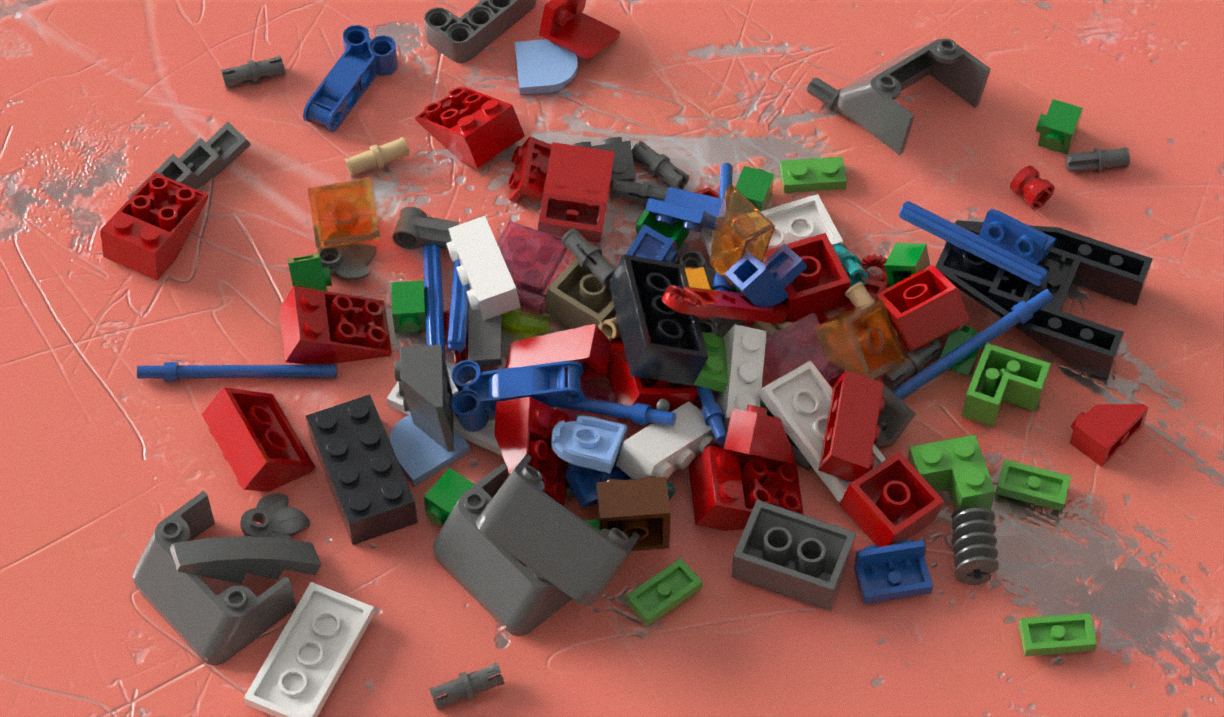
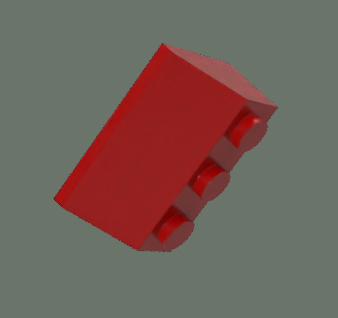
M223 387L201 414L209 427V432L218 443L223 457L229 463L237 477V482L243 490L270 492L311 473L316 468L276 398L271 393Z

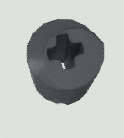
M960 508L951 515L952 540L954 542L953 552L955 554L954 565L956 567L955 577L958 581L965 584L980 585L989 581L991 574L999 569V562L996 560L998 550L995 547L997 538L993 535L996 532V526L993 523L995 514L993 511L984 508Z

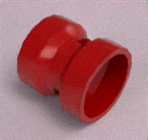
M1031 165L1021 169L1010 183V189L1018 196L1023 195L1025 203L1034 210L1042 207L1051 198L1055 190L1054 185L1047 179H1041L1040 173Z

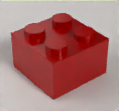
M826 233L786 244L808 266L784 288L785 292L789 295V297L781 302L789 309L786 321L793 322V320L846 306L849 298L846 297L845 292L850 288L851 281ZM779 247L765 250V260Z
M933 264L875 295L878 303L885 309L884 315L900 334L899 338L911 351L929 345L932 340L945 333L956 331L962 324L970 320L957 288Z
M899 451L851 482L839 505L875 545L883 547L907 540L934 522L945 501Z

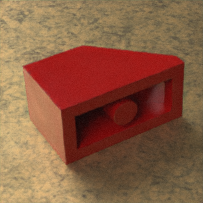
M1144 404L1095 405L1088 413L1081 412L1071 425L1073 433L1070 444L1102 467L1143 427L1149 408Z
M747 405L746 411L732 408L724 449L794 464L795 456L780 418L767 416L768 409L758 406Z

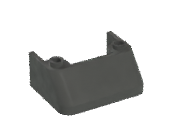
M947 38L938 39L904 51L845 86L840 91L837 105L842 112L900 155L904 152L914 120V115L895 101L902 90L930 74L973 107H977L991 68L953 40Z
M526 454L476 520V526L485 536L575 601L585 606H592L631 552L640 535L634 531L631 537L628 538L625 533L617 528H612L611 530L602 529L601 532L595 530L542 491L545 488L542 482L543 477L539 471L527 465L532 457Z
M503 463L460 496L438 533L433 548L437 562L508 633L515 636H523L533 631L573 598L527 565L524 567L512 554L489 539L477 528L476 520L509 476L508 467Z
M202 491L156 526L133 571V581L138 592L203 662L209 665H220L296 609L291 582L286 576L259 597L249 588L241 585L231 586L217 596L198 575L178 572L176 570L170 551L172 544L192 541L215 524L208 495Z

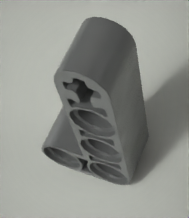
M481 0L460 18L447 9L440 7L432 8L427 11L424 17L427 42L454 62H468L535 7L536 0Z

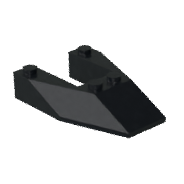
M956 220L955 224L979 235L983 222ZM1029 225L1056 239L1052 250L1038 264L1046 268L1048 274L1044 283L1041 286H1036L946 242L935 267L955 287L1000 318L1012 312L1011 308L1019 302H1027L1045 289H1048L1054 300L1033 313L1032 319L1024 324L1019 322L1013 327L1075 369L1108 380L1124 332L1061 310L1072 284L1137 306L1153 258L1059 227Z

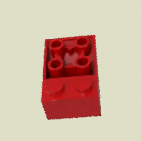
M464 86L449 91L448 96L438 102L429 104L422 113L415 117L416 121L459 161L475 168H479L525 137L512 104Z
M552 142L538 222L539 234L563 237L569 230L576 228L587 241L601 243L615 152Z
M154 172L101 228L103 257L158 280L176 260L208 200V194Z
M293 286L279 308L285 362L303 365H330L386 357L392 354L384 300Z
M619 336L611 340L612 345L607 375L619 404L634 406L636 403L650 405L652 409L658 410L656 407L657 402L660 399H666L670 404L667 412H672L688 401L691 403L698 395L695 385L691 386L631 376L622 337Z
M531 397L496 402L494 436L510 474L523 457L528 454L532 459L527 465L535 468L543 477L542 482L545 488L542 491L564 506V500L566 499L564 473L566 472L568 462L555 454L551 447V438L554 426L562 420L565 423L568 422V415Z
M708 446L689 465L695 525L724 531L743 530L757 500L804 515L796 464Z

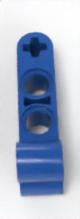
M352 25L347 27L342 34L345 52L306 103L303 112L304 121H314L327 126L328 131H336L377 75L387 76L393 74L397 70L396 44L391 37L381 35L371 39L369 31L364 26Z
M464 360L456 364L451 373L452 381L458 390V393L452 399L451 407L463 429L469 432H476L486 426L489 416L495 415L496 402L531 397L552 408L575 405L584 400L580 378L584 372V367L576 361H560L482 372L476 362Z

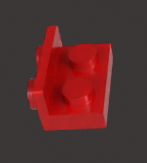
M529 136L522 146L518 145L511 160L515 164L514 171L508 180V188H511L510 201L516 202L522 194L542 201L551 144Z

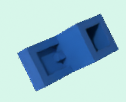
M784 243L763 263L750 252L746 253L725 275L754 305L770 307L779 304L789 297L784 288L808 266Z

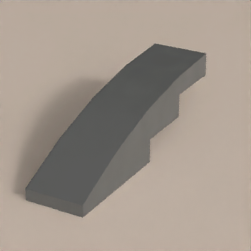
M227 122L207 142L200 137L180 158L172 154L154 172L198 189L226 168L251 144L237 129ZM147 179L128 196L129 199L147 181Z
M253 536L205 538L173 543L170 548L178 572L239 584L242 583L247 573L279 579L284 569L316 575L321 566L313 543L284 538Z

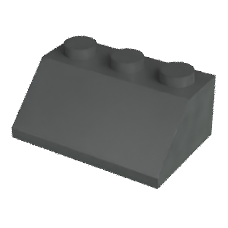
M442 345L400 347V360L394 361L395 380L399 381L400 397H403L404 411H410L413 424L447 452L454 451V415L451 407L453 389Z
M757 500L733 555L732 577L831 611L845 574L856 532Z

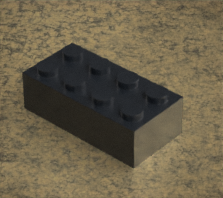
M623 254L609 281V286L630 375L693 386L708 359L698 317L677 312L662 301V297L669 285H674L677 288L681 287L682 290L684 287H689L684 265Z
M370 394L306 415L311 442L353 545L418 523L415 500Z

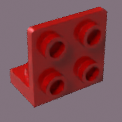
M550 0L544 5L539 36L549 40L554 45L561 46L575 53L578 57L591 60L617 40L620 36V31L582 13L586 0Z

